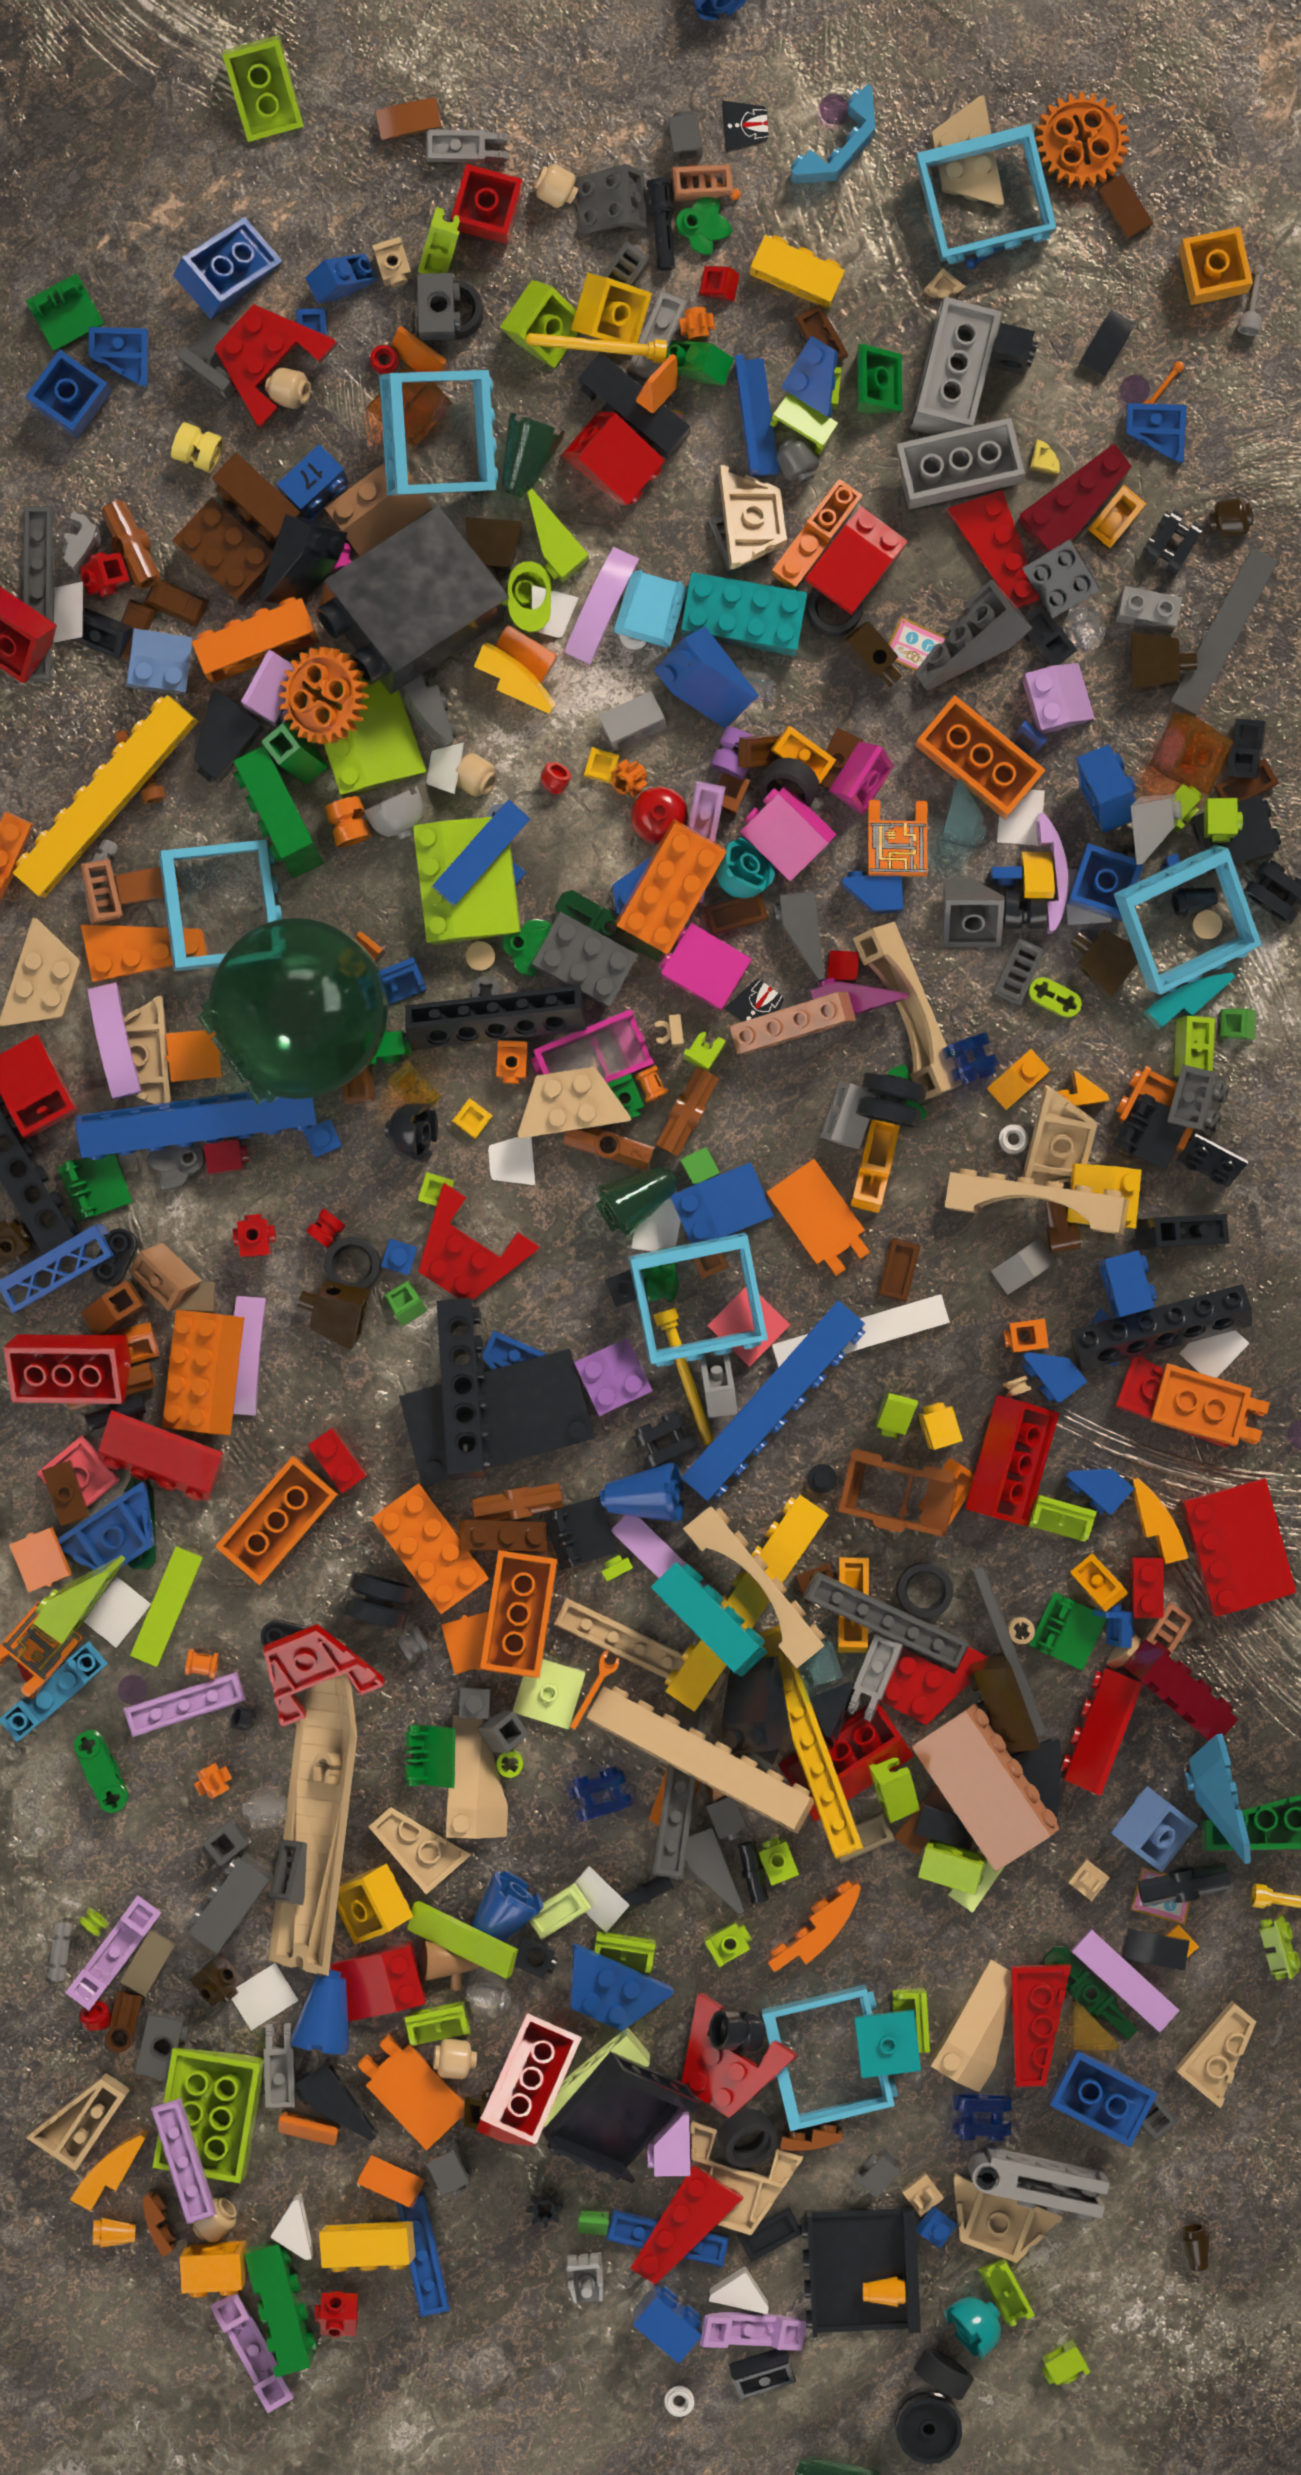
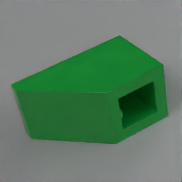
M672 340L666 353V359L672 354L677 356L679 375L703 384L725 385L734 360L733 357L712 343Z
M293 721L282 723L261 742L281 767L307 785L330 766L313 744L307 742V738H299V731L290 730Z

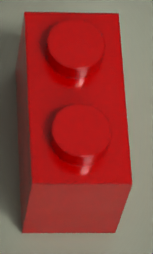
M335 1428L329 1429L308 1444L310 1450L341 1493H345L369 1476Z
M1129 1557L1130 1611L1133 1612V1618H1164V1558Z

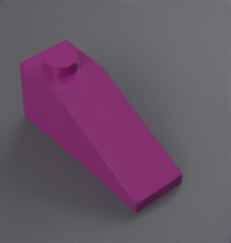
M835 978L818 982V988L810 990L813 1000L836 992H848L855 1016L910 999L908 993L848 982H835Z

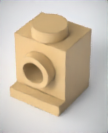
M400 237L372 245L385 287L389 285L391 287H399L406 284L408 279L413 278ZM395 259L398 260L395 266H390L387 263Z

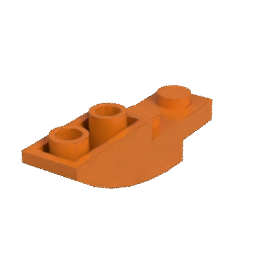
M838 479L807 520L805 527L772 569L770 575L790 589L796 590L836 537L863 495L841 479Z
M8 811L4 812L0 822V902L14 876L13 872L17 868L15 863L25 852L24 846L34 826L33 823Z
M849 1880L843 1882L834 1890L836 1894L828 1900L823 1897L810 1907L812 1912L808 1914L809 1919L814 1925L810 1928L807 1924L793 1934L795 1939L786 1945L784 1942H781L769 1951L771 1956L767 1958V1962L774 1972L781 1969L797 1956H800L807 1965L832 1942L848 1920L857 1902L861 1890L857 1880L852 1883Z

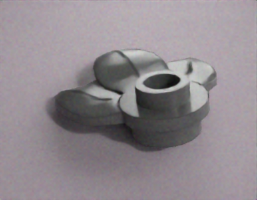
M176 1144L165 1146L164 1149L159 1151H151L146 1158V1162L152 1168L162 1172L160 1188L170 1190L183 1186L188 1180L189 1175L199 1172L204 1166L205 1156L194 1145L178 1147ZM188 1155L194 1156L192 1162L185 1163V1158Z

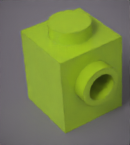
M1237 798L1207 799L1204 802V838H1212L1213 843L1230 842V838H1234L1238 834V830H1242L1243 815L1242 812H1238Z
M776 1836L762 1842L763 1847L759 1848L758 1852L771 1886L799 1875L785 1838L779 1840V1837Z

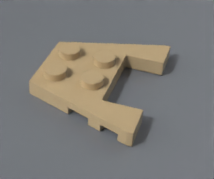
M692 2121L690 2126L692 2164L744 2197L717 2225L752 2235L802 2162L804 2155L789 2150H780L778 2147L770 2176L766 2177L710 2159L718 2128Z

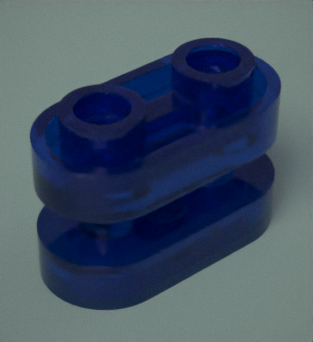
M987 1032L963 1039L941 1049L945 1060L955 1058L958 1067L950 1071L954 1082L961 1081V1084L965 1085L979 1079L977 1074L980 1079L997 1073L995 1067L999 1066L1000 1063L996 1054L987 1056L984 1050V1046L991 1044ZM973 1052L976 1060L969 1063L966 1053Z
M616 1766L599 1771L600 1777L589 1780L588 1775L571 1780L572 1786L567 1788L570 1800L579 1798L582 1808L574 1811L578 1823L634 1805L631 1793L621 1794L619 1788L620 1784L627 1782L623 1770L617 1771ZM608 1789L609 1799L593 1803L591 1794Z
M999 2094L953 2095L952 2109L961 2111V2118L952 2119V2133L957 2134L958 2139L975 2140L976 2136H987V2139L991 2141H1004L1005 2136L1011 2135L1012 2121L1003 2119V2112L1012 2110L1011 2096ZM973 2112H991V2118H973Z

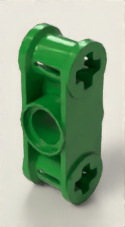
M96 1730L84 1731L76 1737L74 1750L82 1765L85 1778L102 1810L108 1813L118 1812L126 1806L129 1800V1794L121 1778L118 1765L101 1733ZM86 1737L88 1740L95 1741L92 1751L90 1748L85 1749L83 1747ZM111 1792L113 1795L119 1794L120 1796L117 1805L115 1802L109 1803L107 1799Z

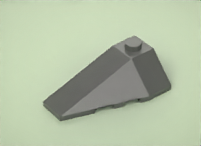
M992 579L969 599L964 606L967 610L958 623L954 621L948 627L950 634L942 644L939 643L933 647L916 670L915 675L927 691L1010 649L1032 629V626L1021 611Z

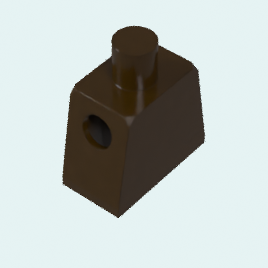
M466 517L467 543L498 582L499 573H511L522 535V522Z
M869 621L859 625L839 644V647L870 679L880 676L891 687L903 676L892 664L898 658V655ZM874 653L877 654L879 657L878 664H876L873 660Z
M1131 633L1132 694L1178 685L1180 683V670H1197V652L1179 653L1178 638Z
M1080 930L1070 943L1084 954L1076 966L1107 999L1112 997L1138 963L1132 944L1106 930H1103L1095 940L1083 930Z
M327 1281L324 1282L317 1294L303 1290L297 1307L312 1312L309 1325L311 1330L352 1350L362 1335L371 1290Z

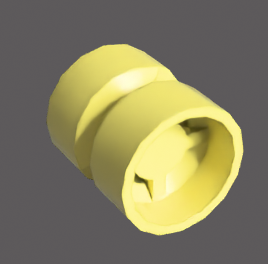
M184 422L175 436L171 458L185 464L192 461L195 468L211 473L220 457L224 438L209 431L202 434L199 427Z

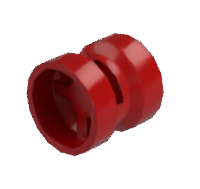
M323 1208L318 1214L316 1223L310 1224L305 1231L326 1248H329L334 1242L333 1237L337 1233H341L346 1225Z

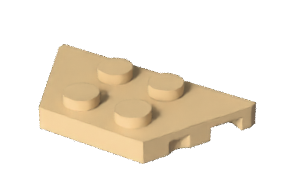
M979 96L932 131L933 149L991 134L985 96ZM995 151L937 165L941 192L954 196L962 195L965 199L977 202V200L993 204L995 208H1004Z
M720 465L718 473L730 569H736L785 545L787 537L781 489L768 483H761L749 475H746L745 478L728 472L730 467Z
M34 917L0 1016V1026L2 1027L64 1018L82 964L40 920Z
M157 996L151 1002L139 1009L137 1008L124 1017L132 1057L137 1068L142 1093L133 1096L153 1104L172 1102L168 1061L165 1060L167 1055L165 1034L167 1033L164 997Z
M595 1066L538 1075L535 1077L522 1118L518 1139L631 1121V1118Z
M1047 1085L1044 1087L1022 1177L1035 1179L1034 1184L1043 1186L1046 1185V1181L1071 1183L1072 1163H1088L1097 1128V1123L1093 1118Z
M958 2174L953 2176L959 2238L962 2243L1017 2263L1027 2254V2251L1044 2238L1043 2235L1056 2223L1058 2225L1062 2221L1063 2215L1051 2213L1045 2207L1035 2204V2208L1020 2206L1017 2204L1018 2200L982 2193L976 2189L971 2179Z

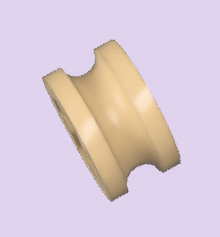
M1027 1375L1003 1383V1387L1008 1389L1007 1398L1032 1389L1026 1382L1029 1379Z
M1024 1617L1014 1618L1007 1627L1012 1641L1017 1644L1029 1643L1035 1635L1034 1625ZM1022 1622L1026 1623L1028 1626L1025 1630L1028 1632V1635L1025 1638L1020 1636V1639H1017L1015 1637L1016 1630L1013 1629L1017 1623L1022 1626Z

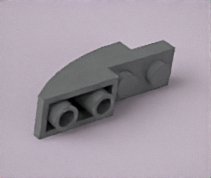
M425 672L399 689L398 692L406 708L420 728L441 748L452 745L454 738H456V731L453 722L448 721L445 712L448 710L445 694L440 693L438 685L426 687L428 685V676Z

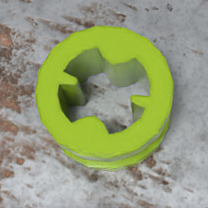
M510 1750L508 1753H501L497 1760V1770L504 1777H516L523 1769L524 1762L522 1756L514 1750ZM515 1757L518 1760L515 1764L518 1766L517 1770L514 1771L511 1768L507 1771L504 1770L502 1767L505 1765V1762H502L503 1758L511 1759Z
M89 1907L86 1911L87 1916H81L79 1921L88 1931L99 1937L102 1934L101 1929L103 1927L107 1928L109 1923L100 1913Z

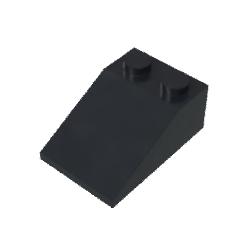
M285 514L259 599L279 604L285 599L295 597L296 600L302 598L304 602L339 561L348 532L322 521Z
M779 1656L762 1657L743 1677L730 1669L721 1722L724 1745L732 1749L730 1754L771 1751L793 1745Z

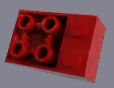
M38 1034L0 1054V1094L22 1137L30 1139L80 1111Z

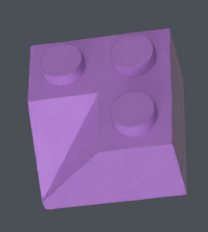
M628 1338L574 1362L599 1416L653 1391Z

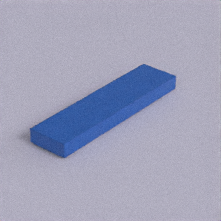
M508 799L431 887L454 906L529 822L530 818Z
M425 2191L419 2193L413 2208L396 2202L400 2222L413 2221L416 2257L409 2266L420 2317L450 2311Z
M613 2209L607 2240L643 2248L660 2219ZM710 2231L683 2258L723 2267L729 2236Z

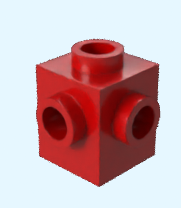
M101 552L88 557L89 562L79 567L81 580L86 587L88 595L100 593L101 597L111 596L118 593V587L130 581L121 552L109 555Z
M262 1214L244 1215V1221H237V1228H233L234 1246H239L240 1257L272 1255L271 1243L276 1242L275 1225H270L268 1219H262ZM257 1230L258 1237L256 1240H252L251 1233Z
M341 2291L322 2293L321 2305H315L314 2316L315 2323H320L321 2335H328L333 2338L357 2336L358 2293H344Z

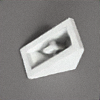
M298 2194L293 2198L270 2237L303 2259L309 2260L313 2257L314 2249L302 2194Z
M745 2266L709 2289V2302L768 2314V2301Z

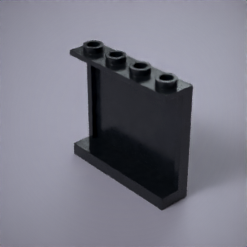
M610 2051L542 2130V2133L549 2142L547 2144L548 2148L559 2157L564 2155L576 2164L580 2165L583 2163L590 2166L596 2172L603 2171L616 2180L623 2179L633 2183L635 2179L627 2167L679 2107L694 2113L701 2104L687 2084Z
M893 2206L806 2210L807 2219L801 2220L802 2238H808V2249L803 2250V2268H809L810 2280H804L805 2298L811 2299V2310H805L806 2328H812L813 2338L818 2337L817 2333L908 2329L909 2333H921L914 2207ZM896 2276L897 2279H905V2304H898V2307L863 2301V2283Z

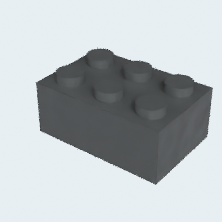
M559 912L529 966L566 986L581 985L582 993L585 997L608 1008L611 1006L638 954Z
M247 1852L242 1858L236 1855L223 1873L227 1876L224 1882L219 1880L207 1895L206 1899L210 1901L207 1907L202 1904L188 1922L193 1926L188 1934L216 1954L228 1941L274 1875V1871Z

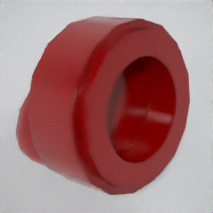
M557 762L547 763L540 776L543 787L556 795L561 794L571 780L569 770Z
M96 2001L90 2010L83 2007L79 2014L83 2027L89 2031L103 2030L110 2026L111 2014L104 2002Z

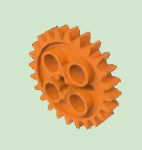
M1081 92L1078 100H1075L1073 95L1069 93L1066 103L1059 97L1056 101L1057 108L1049 104L1046 110L1048 115L1041 114L1039 121L1043 125L1036 126L1035 132L1040 136H1036L1035 141L1036 145L1040 146L1037 148L1039 156H1044L1041 160L1042 167L1050 166L1047 176L1055 172L1058 174L1056 183H1060L1065 178L1068 179V188L1072 186L1074 181H1078L1079 189H1082L1085 181H1088L1089 185L1094 188L1096 178L1104 184L1107 180L1106 173L1114 176L1117 171L1115 166H1122L1124 160L1120 156H1126L1128 149L1123 145L1128 144L1130 137L1122 134L1127 132L1128 125H1119L1123 119V114L1114 116L1113 113L1116 105L1114 104L1106 108L1107 98L1104 97L1098 103L1095 102V93L1091 95L1089 100H1086L1084 92ZM1074 116H1076L1079 121V131L1082 141H1086L1084 151L1088 161L1090 162L1089 165L1085 164L1084 161V151L1081 140L1076 141L1079 131L1076 122L1073 119ZM1093 118L1098 122L1099 126L1091 128L1086 125L1084 120ZM1064 125L1070 129L1071 133L1062 135L1056 128ZM1101 146L1107 153L1099 156L1093 152L1092 148ZM1068 153L1075 154L1078 162L1070 163L1065 160L1064 155Z
M320 647V649L310 648L309 654L300 653L301 661H291L294 668L293 671H284L289 680L280 682L282 686L286 687V692L279 693V697L286 698V702L280 706V709H288V713L283 719L293 721L290 730L299 731V738H307V742H318V744L338 743L339 738H348L347 730H357L353 723L354 721L364 720L359 711L368 709V707L362 704V699L369 698L368 694L362 693V689L368 685V682H360L359 679L363 676L364 671L355 670L358 662L349 660L350 654L340 653V649H330L329 647ZM321 670V678L318 680V672ZM305 682H306L309 686H311V688H313V689H315V690L309 689V688L305 685ZM341 685H343V693H342V695H340V687H341ZM307 696V697H308V703H307V705L305 706L304 700H305V697ZM335 702L341 704L343 708L341 709ZM329 711V713H330V718H329V720H328V722H327L326 715H327V712Z

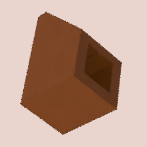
M126 1280L98 1298L83 1310L81 1315L94 1335H102L145 1308L146 1304L132 1282Z

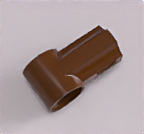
M1045 1200L1049 1225L1047 1227V1238L1050 1252L1080 1249L1081 1241L1077 1223L1067 1222L1068 1207Z
M117 1991L109 2031L105 2036L106 2045L111 2051L121 2053L133 2045L143 1995L127 1991ZM116 2030H122L127 2034L128 2041L126 2045L120 2046L114 2042L113 2034Z

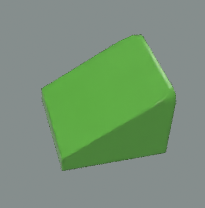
M1221 1009L1219 1038L1255 1039V1010Z
M707 1147L680 1160L693 1186L720 1173Z
M409 1280L384 1295L393 1313L402 1325L408 1324L427 1311Z
M579 2211L578 2233L607 2235L608 2212Z

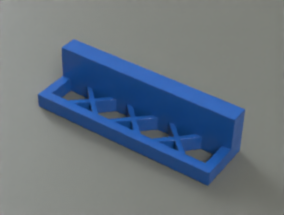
M744 354L735 355L734 366L749 474L754 478L779 475V466L776 459L777 451L773 426L770 425L772 415L764 358L745 360Z
M93 1225L1 1279L0 1291L11 1312L14 1314L113 1257L114 1254L104 1238L109 1233L105 1225ZM98 1242L104 1254L96 1259L86 1257V1248ZM70 1257L78 1258L75 1271L72 1273L60 1271L63 1261ZM83 1260L89 1262L82 1266ZM46 1271L53 1273L48 1287L44 1288L35 1285L39 1275ZM58 1275L65 1276L57 1281ZM21 1286L28 1287L26 1299L17 1304L11 1292ZM34 1289L39 1290V1292L33 1295Z

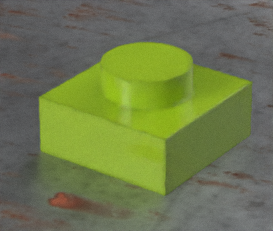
M425 1172L417 1200L436 1206L443 1182L453 1187L454 1180Z
M619 1554L604 1562L607 1568L601 1572L608 1582L632 1569L633 1565L628 1556L622 1559Z

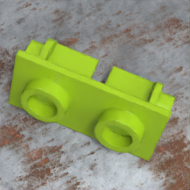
M1284 1914L1280 1915L1274 1923L1272 1919L1260 1921L1261 1927H1259L1264 1948H1276V1951L1266 1954L1271 1975H1275V1979L1280 1980L1286 1978V1973H1288L1289 1980L1293 1979L1299 1972L1300 1958L1298 1953L1293 1951L1291 1940L1293 1934L1289 1922H1285Z

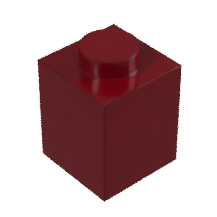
M239 1139L203 1145L207 1172L211 1176L246 1170L245 1163L250 1162L247 1145L242 1146Z

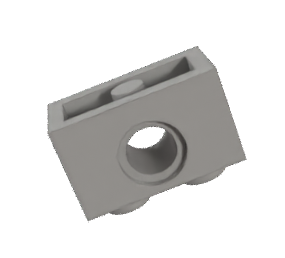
M1124 586L1120 594L1115 622L1173 633L1177 627L1183 597Z
M714 1351L703 1353V1358L700 1359L708 1418L738 1414L729 1353L723 1355H715Z

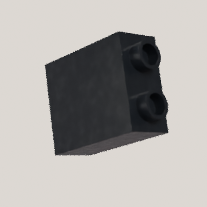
M437 506L323 581L321 606L316 609V614L321 625L332 638L337 639L344 634L357 650L351 655V658L358 662L356 670L364 671L362 678L370 685L380 680L392 695L502 622L505 617L509 596L440 507Z

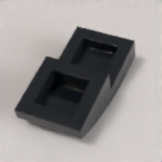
M1111 308L1080 362L1106 376L1137 323Z
M1042 605L1025 617L1032 626V629L1025 636L1051 666L1059 665L1078 651L1061 627L1058 628Z
M1235 720L1233 746L1230 747L1228 777L1257 779L1264 745L1266 721Z
M925 1804L922 1805L914 1831L915 1834L961 1848L971 1849L973 1838L956 1813L943 1811Z
M1128 1928L1123 1957L1185 1971L1190 1941L1188 1939L1160 1935L1156 1932Z

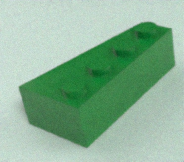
M262 746L234 760L233 762L238 770L233 773L241 789L247 788L250 795L245 797L252 813L258 811L262 818L257 823L264 837L270 835L274 843L269 848L277 862L280 860L284 862L293 879L324 864L266 747Z
M1301 1794L1242 1810L1250 1850L1301 1849ZM1211 1819L1201 1821L1202 1851H1235Z
M275 2240L247 2248L244 2256L255 2295L260 2294L262 2299L258 2300L260 2319L263 2324L268 2323L269 2329L266 2330L268 2351L275 2353L277 2358V2365L273 2367L275 2378L310 2368L315 2350L318 2349V2343L314 2331L309 2332L306 2321L310 2320L307 2305L305 2302L301 2303L298 2292L301 2291V2285L298 2275H292L289 2263L293 2262L291 2250Z

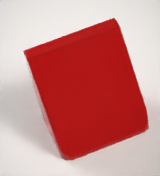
M705 266L699 295L724 301H734L739 273L731 267Z
M829 950L826 979L835 978V981L856 983L859 952Z

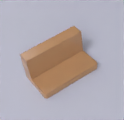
M164 1243L140 1251L129 1271L168 1311L178 1306L185 1291L199 1286L202 1281Z

